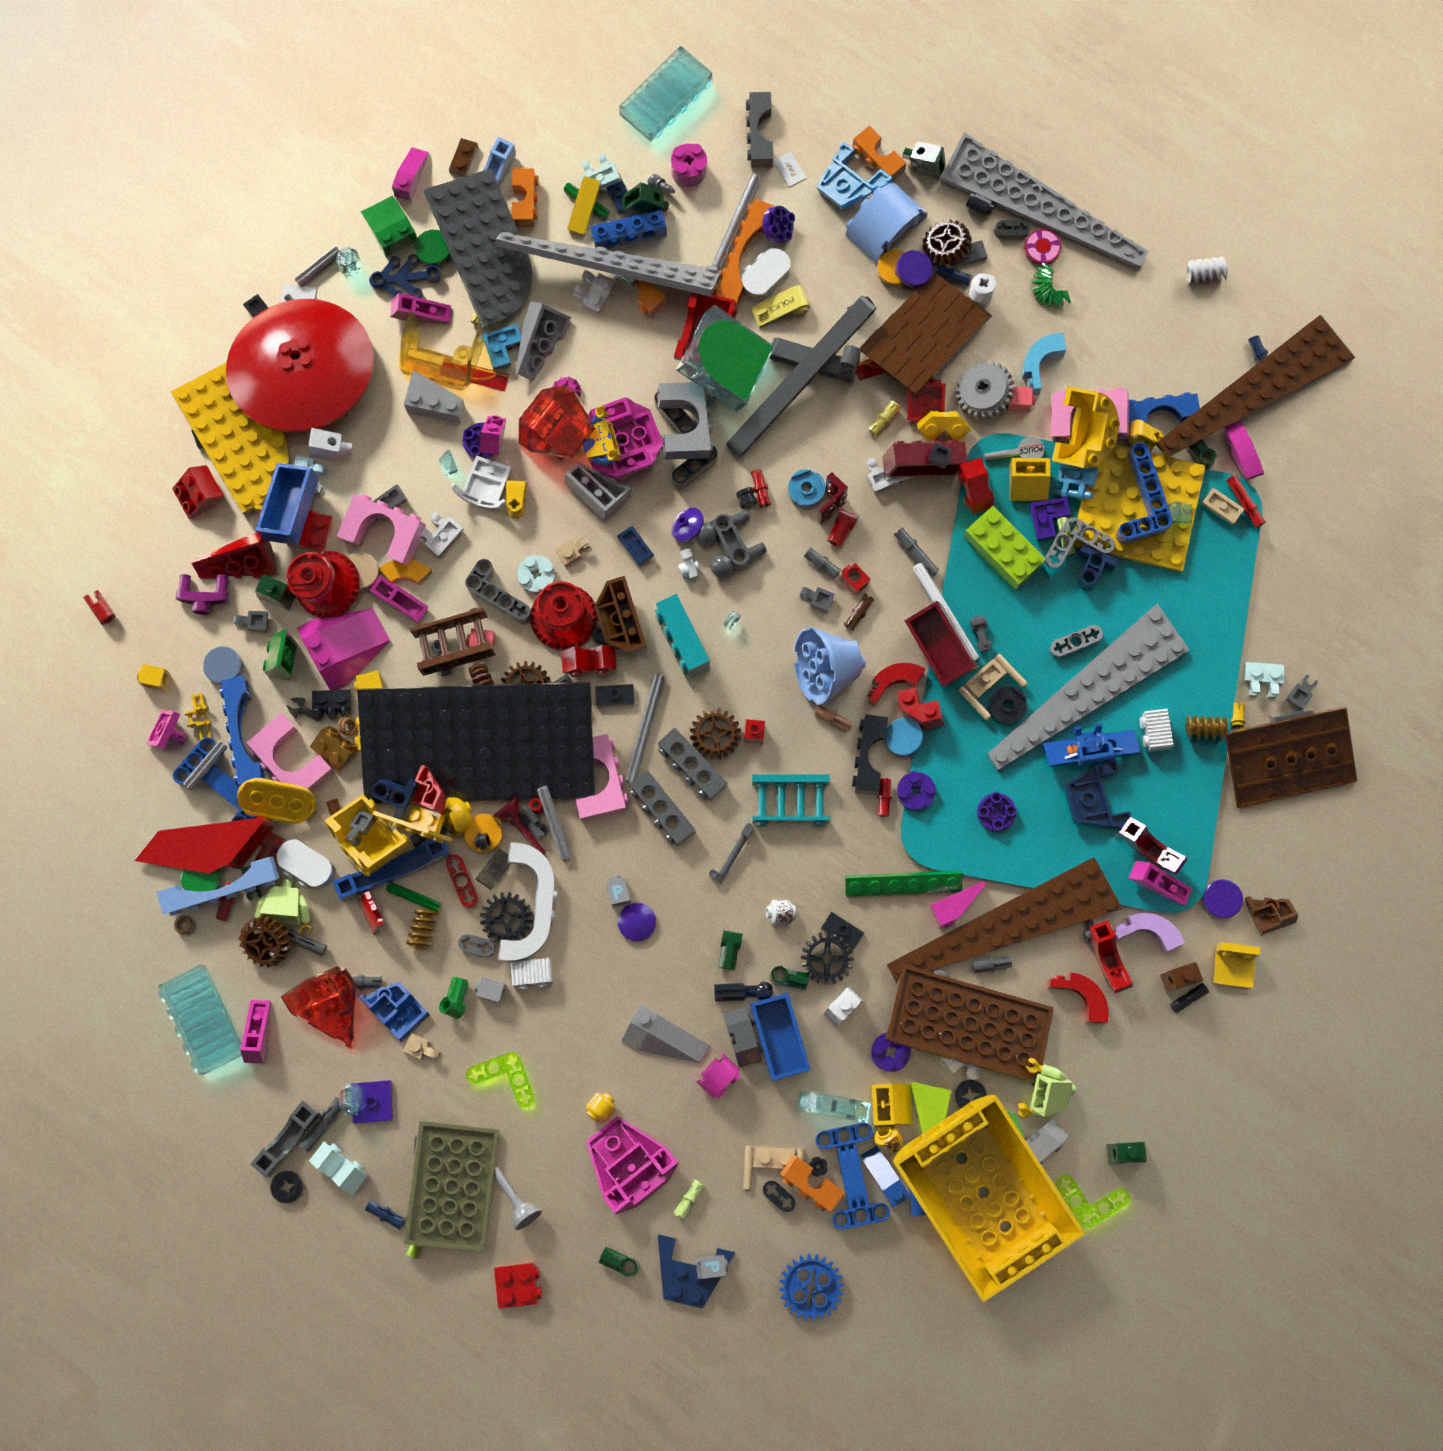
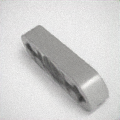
M1092 625L1059 638L1050 645V654L1055 658H1062L1092 646L1101 640L1103 636L1102 629ZM1091 631L1098 633L1096 639L1094 637L1087 638L1086 641L1088 643H1085V637L1089 636ZM1078 637L1081 640V645L1078 647L1073 646L1071 638ZM1065 640L1067 641V647L1063 648L1061 653L1054 650L1056 645L1059 647L1066 644Z

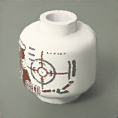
M773 900L770 906L766 907V918H769L773 925H789L792 920H795L796 909L789 900Z

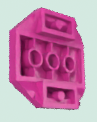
M627 397L602 405L606 406L604 412H609L610 414L609 417L604 419L612 423L617 441L625 439L626 443L618 444L621 454L620 461H614L608 466L594 464L589 460L592 469L599 471L600 474L618 479L653 466L663 446L650 409L633 402ZM596 408L590 410L581 432L584 431L596 415Z

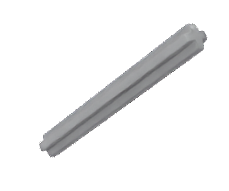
M758 174L751 175L713 260L712 266L717 267L718 270H721L741 223L744 220L747 208L751 204L760 184L761 176Z
M655 674L625 778L627 783L634 781L638 775L664 682V676L661 674Z

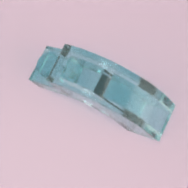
M800 1091L797 1111L867 1123L871 1103L829 1094Z

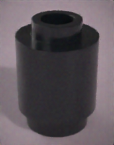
M971 193L966 203V207L970 211L983 217L986 214H991L994 205L992 204L993 200L978 193Z

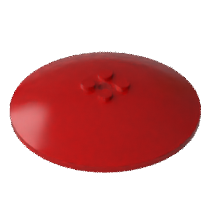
M318 299L289 300L265 309L247 322L237 334L226 361L227 385L231 396L240 410L248 418L263 427L290 433L311 431V428L320 429L345 416L361 400L372 378L374 352L365 328L346 309L331 302ZM293 355H301L299 359L292 360Z

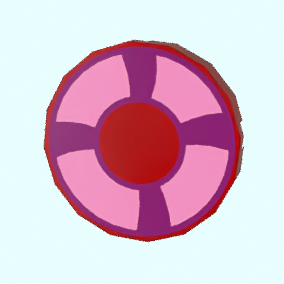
M1048 229L1033 231L1025 241L1026 257L1037 265H1042L1043 262L1047 265L1053 263L1061 252L1059 237Z

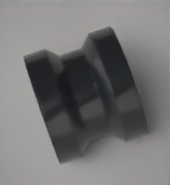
M753 487L741 489L736 493V497L740 499L739 505L741 509L752 507L758 503L757 498L754 497Z

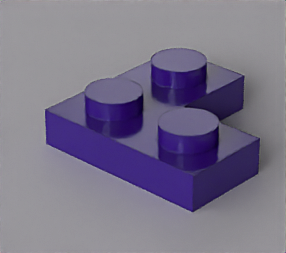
M1067 497L1029 504L1036 541L1056 537L1053 520L1070 517L1071 515Z

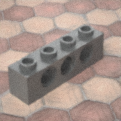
M673 728L658 742L659 753L664 758L669 757L673 761L671 765L676 771H682L686 775L684 777L691 786L695 785L699 789L697 792L704 800L708 798L712 801L728 786L726 780L676 728ZM681 748L684 752L681 756H675L673 754L674 749ZM688 762H695L697 767L694 770H689L686 768V764ZM703 775L710 778V781L706 784H702L699 781V778Z
M648 770L629 784L631 795L635 800L638 798L641 800L643 810L647 815L650 813L655 818L653 822L659 830L662 828L667 833L665 837L671 844L675 843L678 847L696 833V829ZM648 790L655 793L651 799L644 797V793ZM659 805H664L667 809L665 813L659 814L656 812V808ZM676 820L679 825L677 828L671 829L668 827V822Z

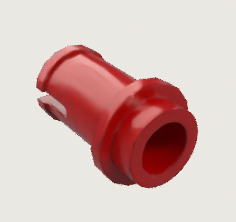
M534 798V801H530L529 806L537 815L544 812L540 799Z

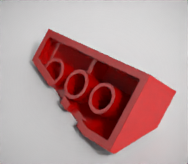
M258 533L240 538L191 562L199 578H217V575L235 576V578H241L242 576L261 578L263 574L270 575L277 572L272 545L269 541H264Z

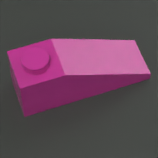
M411 147L397 170L392 184L395 197L412 202L429 156L428 151Z
M398 293L391 300V318L410 322L450 323L451 305Z
M1136 861L1128 878L1143 888L1182 906H1185L1192 890L1191 887L1149 862Z
M985 881L931 904L930 909L938 927L944 926L947 929L956 925L955 921L958 920L986 886Z
M250 1001L240 1048L244 1063H264L271 1001Z

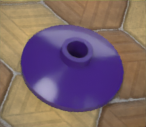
M687 508L679 513L672 524L671 532L673 537L679 542H687L696 537L704 523L702 512L697 508Z

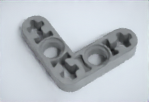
M1074 517L1069 518L1064 522L1047 552L1045 563L1049 568L1059 567L1075 539L1105 554L1114 549L1115 542L1110 536ZM1068 523H1076L1075 527H1077V530L1073 529L1069 535L1063 534V531L1067 533L1070 529ZM1090 530L1093 532L1094 538L1092 541H1087L1084 538L1085 531ZM1099 535L1101 536V538H1099L1100 541H1109L1108 545L1110 546V548L1102 549L1103 545L1098 542L1096 543V545H1094L1093 543L1098 539ZM1060 538L1068 540L1066 548L1059 547L1058 540ZM1054 547L1058 551L1064 552L1063 555L1061 553L1058 554L1056 558L1058 560V563L1055 562L1054 564H1051V559L1049 557H1053L1057 552L1053 550Z

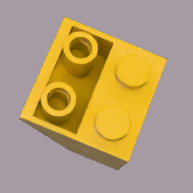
M1050 458L1011 459L1009 464L1010 501L1048 500Z
M876 1084L870 1086L873 1126L913 1124L910 1084Z

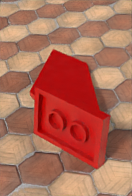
M258 815L254 819L159 830L134 861L212 874L225 865L241 870L277 824L271 819Z

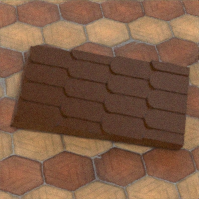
M934 272L928 282L914 291L859 349L869 359L917 395L992 315Z
M1347 706L1225 733L1237 808L1358 781Z

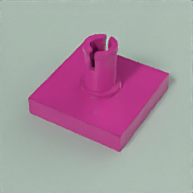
M162 710L146 745L164 749L168 739L180 745L183 744L185 740L181 738L186 739V733L174 728L181 714L175 711Z

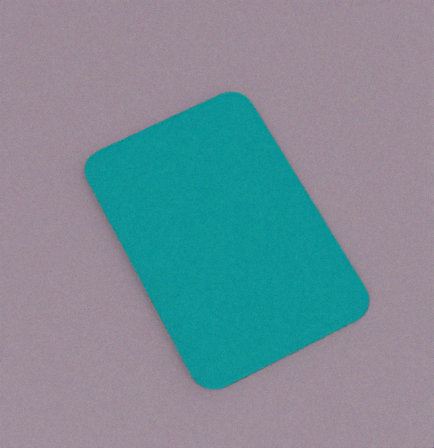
M994 433L981 438L970 449L967 460L982 457L989 476V480H987L989 489L992 490L994 496V507L1045 557L1055 538L1036 541L1029 509L1030 503L1040 501H1010L1009 464L1012 458H1020V456L985 461L984 454L1018 448L1020 442L1027 437L1010 433ZM1039 439L1044 445L1042 458H1050L1048 500L1062 498L1061 496H1055V489H1062L1063 485L1057 483L1060 466L1064 464L1052 461L1056 442ZM1205 469L1182 573L1114 557L1118 561L1113 571L1103 568L1097 582L1089 590L1082 589L1078 584L1079 576L1087 561L1078 556L1080 548H1075L1076 553L1066 556L1063 563L1057 568H1049L1044 563L1037 572L1015 590L964 538L965 531L988 510L972 515L970 508L967 509L964 504L966 489L964 484H961L942 597L979 657L976 663L979 669L946 688L941 685L929 664L922 704L938 700L945 726L930 730L923 729V744L912 758L910 773L913 771L922 772L928 775L936 786L935 798L929 807L916 811H911L905 807L903 809L901 841L907 854L917 864L936 871H962L963 876L1033 889L1095 857L1121 906L1158 913H1180L1192 908L1203 897L1210 872L1227 757L1226 737L1224 736L1223 741H1220L1219 735L1216 736L1215 741L1212 740L1211 735H1209L1207 740L1204 739L1203 735H1201L1200 740H1197L1196 735H1193L1192 740H1189L1188 734L1185 731V720L1187 715L1191 719L1193 716H1197L1198 719L1201 716H1205L1206 720L1209 716H1212L1214 720L1217 716L1221 717L1222 720L1224 717H1227V732L1231 730L1233 703H1235L1261 526L1255 528L1248 515H1245L1244 512L1231 525L1201 505L1212 488H1215L1242 507L1226 482L1233 474ZM1238 476L1253 503L1257 504V509L1262 516V501L1256 489L1244 478ZM1071 485L1070 490L1078 491L1079 486ZM1069 497L1067 500L1071 515L1066 518H1077L1081 500ZM1058 519L1053 520L1056 536L1059 533ZM1072 522L1071 524L1068 523L1070 526V533L1075 528V522ZM1058 540V545L1062 548L1061 540ZM1055 547L1053 550L1057 551L1053 557H1049L1051 564L1058 563L1056 558L1059 553L1063 555V552L1058 551ZM1091 560L1093 565H1100L1098 560ZM1084 576L1086 582H1092L1091 577ZM1156 604L1160 606L1188 647L1189 652L1043 743L1074 739V727L1081 726V733L1093 732L1095 724L1102 723V732L1105 734L1134 730L1141 751L1140 754L1115 757L1119 773L1101 777L1111 815L1130 811L1132 818L1146 825L1149 832L1158 841L1187 858L1186 863L1177 875L1163 869L1164 872L1192 888L1185 906L1143 888L1128 879L1136 861H1149L1139 855L1124 841L1119 833L1121 829L1073 823L1063 786L1103 761L1085 763L1084 766L1075 763L1049 767L1043 743L998 771L987 757V754ZM985 616L987 628H984L987 641L991 640L992 643L991 650L987 652H980V649L977 648V643H980L977 631L971 630L969 622L973 617ZM1092 625L1102 629L1103 636L1101 640L1092 646L1062 658H1055L1050 654V645L1059 638ZM1091 631L1090 635L1085 637V643H1088L1086 641L1087 638L1094 637L1096 639L1098 633ZM1078 637L1071 638V644L1078 647L1081 645V640ZM1065 640L1066 644L1059 647L1056 645L1054 650L1061 653V650L1067 647V641ZM999 653L1026 680L1027 686L1022 688L1006 673L977 701L990 713L988 710L989 699L996 689L1003 686H1013L1020 689L1026 696L1027 711L1019 722L1011 725L1001 724L994 720L992 716L989 720H985L958 692L962 686ZM1011 701L1003 702L1006 710L1012 709ZM1168 709L1174 746L1170 750L1148 752L1147 747L1143 746L1142 738L1145 736L1144 728L1141 729L1139 719L1145 711ZM919 787L911 788L913 790L912 795H921ZM994 792L1008 796L1014 802L1017 809L1013 824L1001 832H992L985 829L977 817V808L980 801L988 794Z

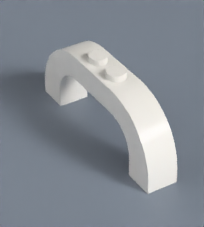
M511 842L509 845L508 864L522 865L530 869L536 878L537 887L533 927L530 934L525 939L519 941H500L498 961L505 962L525 959L543 945L550 930V923L554 922L555 910H552V902L555 903L557 891H554L553 871L546 857L529 845Z

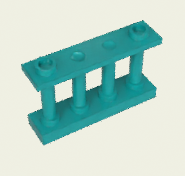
M752 774V785H756V788H758V816H752V823H756V826H768V823H814V826H826V823H830V816H824V788L830 783V774ZM768 785H775V788H777V816H766V788H768ZM787 785H795V788H797V816H785V788H787ZM806 785H814V788H816V816H804V788H806Z

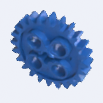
M808 1254L806 1260L800 1255V1262L792 1259L794 1266L786 1265L789 1270L788 1273L782 1272L786 1278L779 1280L780 1283L784 1284V1287L779 1288V1291L785 1293L780 1298L787 1299L784 1306L791 1305L790 1313L796 1310L797 1318L804 1314L805 1321H807L808 1316H811L812 1320L815 1321L816 1315L823 1319L824 1312L830 1316V1308L837 1310L834 1303L842 1302L837 1298L838 1295H844L839 1290L844 1284L838 1283L842 1275L836 1276L835 1274L839 1269L831 1268L833 1265L832 1261L826 1264L825 1256L820 1261L818 1254L815 1255L814 1259H811V1255ZM802 1269L807 1270L809 1273V1277L805 1281L798 1279V1272ZM816 1269L814 1285L817 1286V1289L812 1291L811 1303L808 1306L806 1303L809 1289L806 1288V1284L810 1285L812 1270ZM821 1273H825L829 1277L828 1283L825 1285H821L817 1281ZM797 1290H803L805 1292L804 1300L796 1301L794 1293ZM823 1294L825 1302L822 1305H816L814 1303L815 1295Z

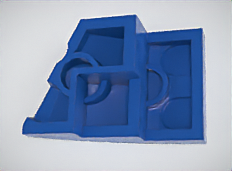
M399 981L390 984L388 987L376 989V992L368 995L363 994L358 997L400 1042L430 1015Z

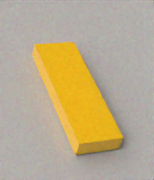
M583 176L567 227L568 230L583 235L586 234L602 183L601 181Z

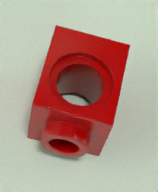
M856 563L852 566H846L841 571V581L855 596L870 584V577ZM851 575H857L859 577V580L852 581L849 577Z
M746 719L744 743L763 744L765 721Z

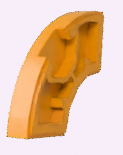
M412 559L409 566L393 560L379 567V570L391 583L400 579H409L419 584L432 573V570L425 564Z

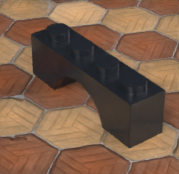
M865 714L864 720L860 719L859 731H862V738H858L856 749L860 750L859 757H855L854 768H858L857 776L853 775L852 787H855L854 793L876 796L879 793L881 773L871 766L868 759V751L876 742L885 740L888 717Z

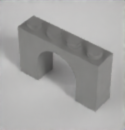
M703 382L658 384V409H685L693 414L697 421V427L689 433L664 435L662 441L664 460L709 458L710 452L713 451V440H710L709 436L712 428L711 423H708L707 419L710 411L709 406H706L705 402L708 394L707 389H704Z

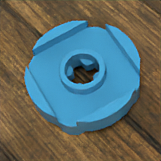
M809 469L799 470L793 474L789 481V497L798 507L815 506L824 498L825 481L819 473ZM804 484H807V486L812 487L810 489V492L802 490L804 488Z

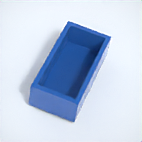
M282 463L276 464L255 529L264 541L292 545L299 544L319 480L318 475L311 467Z
M785 993L751 1003L750 1008L771 1081L774 1082L810 1071L789 994Z

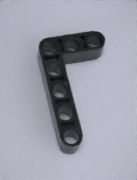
M657 392L655 393L656 409L677 434L689 433L697 427L684 409H658ZM672 412L679 413L677 417L670 416ZM686 425L691 427L688 431H684L681 428ZM714 446L713 451L710 452L714 455L713 458L687 459L672 472V484L674 487L684 489L712 468L718 461V450ZM697 464L700 467L697 470H693L690 466ZM679 475L685 477L683 481H677L675 478Z

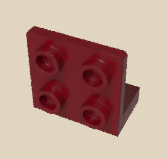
M833 472L826 478L825 489L831 499L819 510L818 522L820 524L824 520L828 521L833 516V511L837 507L840 509L847 502L848 486Z

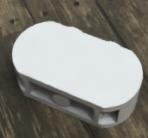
M768 249L765 253H761L756 258V262L752 266L748 265L743 271L742 285L744 295L752 301H764L789 277L790 259L788 255L780 249Z
M297 839L286 841L278 850L277 862L284 869L282 873L290 878L296 876L300 879L298 883L307 889L309 886L314 889H321L332 881L335 873L333 863Z

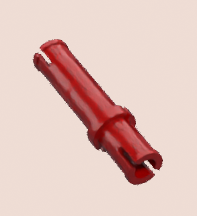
M1233 475L1228 478L1226 482L1244 508V514L1248 515L1254 527L1259 528L1265 524L1266 521L1258 511L1257 504L1253 503L1238 476Z

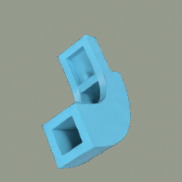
M1055 333L1042 337L1029 349L1022 368V379L1027 378V386L1032 387V394L1039 395L1042 389L1039 372L1040 364L1050 358L1064 357L1066 352L1064 333Z

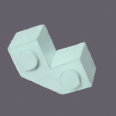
M324 1141L309 1161L319 1171L330 1177L340 1188L353 1196L368 1177L362 1171L364 1167L357 1161L352 1162L341 1153L342 1149L336 1144L332 1143V1145H329Z

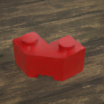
M978 458L959 464L957 476L960 484L963 483L966 489V497L964 498L966 508H970L973 515L994 506L993 492L989 489L987 481L989 480L988 472L982 459Z
M604 645L590 649L572 647L561 651L562 672L570 674L571 677L591 674L605 676L609 675L610 671L617 670L615 647Z
M916 687L897 691L900 710L904 718L914 720L925 730L945 726L938 700L921 704Z

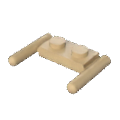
M999 653L962 686L958 692L985 720H989L991 714L977 699L1006 673L1022 688L1027 686V682Z
M745 1146L743 1189L745 1191L751 1190L752 1167L783 1169L793 1154L804 1161L805 1150ZM795 1186V1192L799 1194L800 1189Z

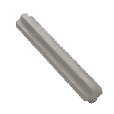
M547 786L540 787L537 792L561 860L570 859L571 853Z

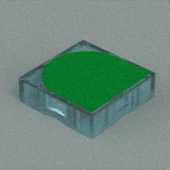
M713 305L704 313L694 333L693 341L685 351L676 371L695 384L710 391L717 399L735 411H739L748 404L775 346L716 305Z

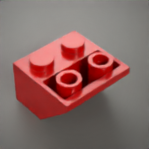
M207 465L189 467L172 488L188 519H193L215 507L224 497Z

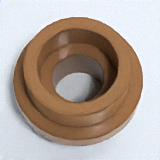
M348 716L342 717L338 722L339 732L345 736L352 735L356 731V721Z
M185 915L178 917L174 922V929L180 935H188L194 928L193 920ZM184 922L188 924L186 929L181 927Z

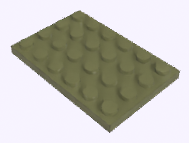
M419 1121L403 1244L484 1252L499 1130Z

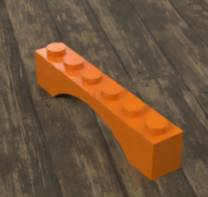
M754 199L753 204H749L746 215L748 216L746 221L743 220L741 223V234L739 237L736 236L733 247L735 249L733 253H729L727 258L728 266L726 269L723 268L720 276L722 281L720 285H716L714 295L735 299V307H738L743 295V285L739 273L742 256L749 244L764 232L762 226L763 216L767 209L774 206Z

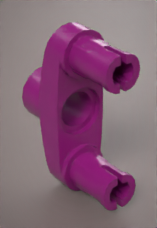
M180 574L176 600L192 604V612L195 614L207 615L210 613V606L228 602L229 593L227 589L229 577L217 575L216 591L190 592L191 576Z

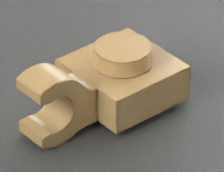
M583 537L575 544L570 540L555 549L566 567L581 558L579 552L590 545L587 539Z
M412 1033L403 1049V1052L422 1059L424 1054L437 1059L440 1052L428 1047L430 1041Z

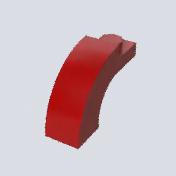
M896 663L884 668L872 680V684L877 688L872 687L867 695L869 697L868 704L875 707L885 690L894 684H906L914 688L924 674L925 668L913 663Z

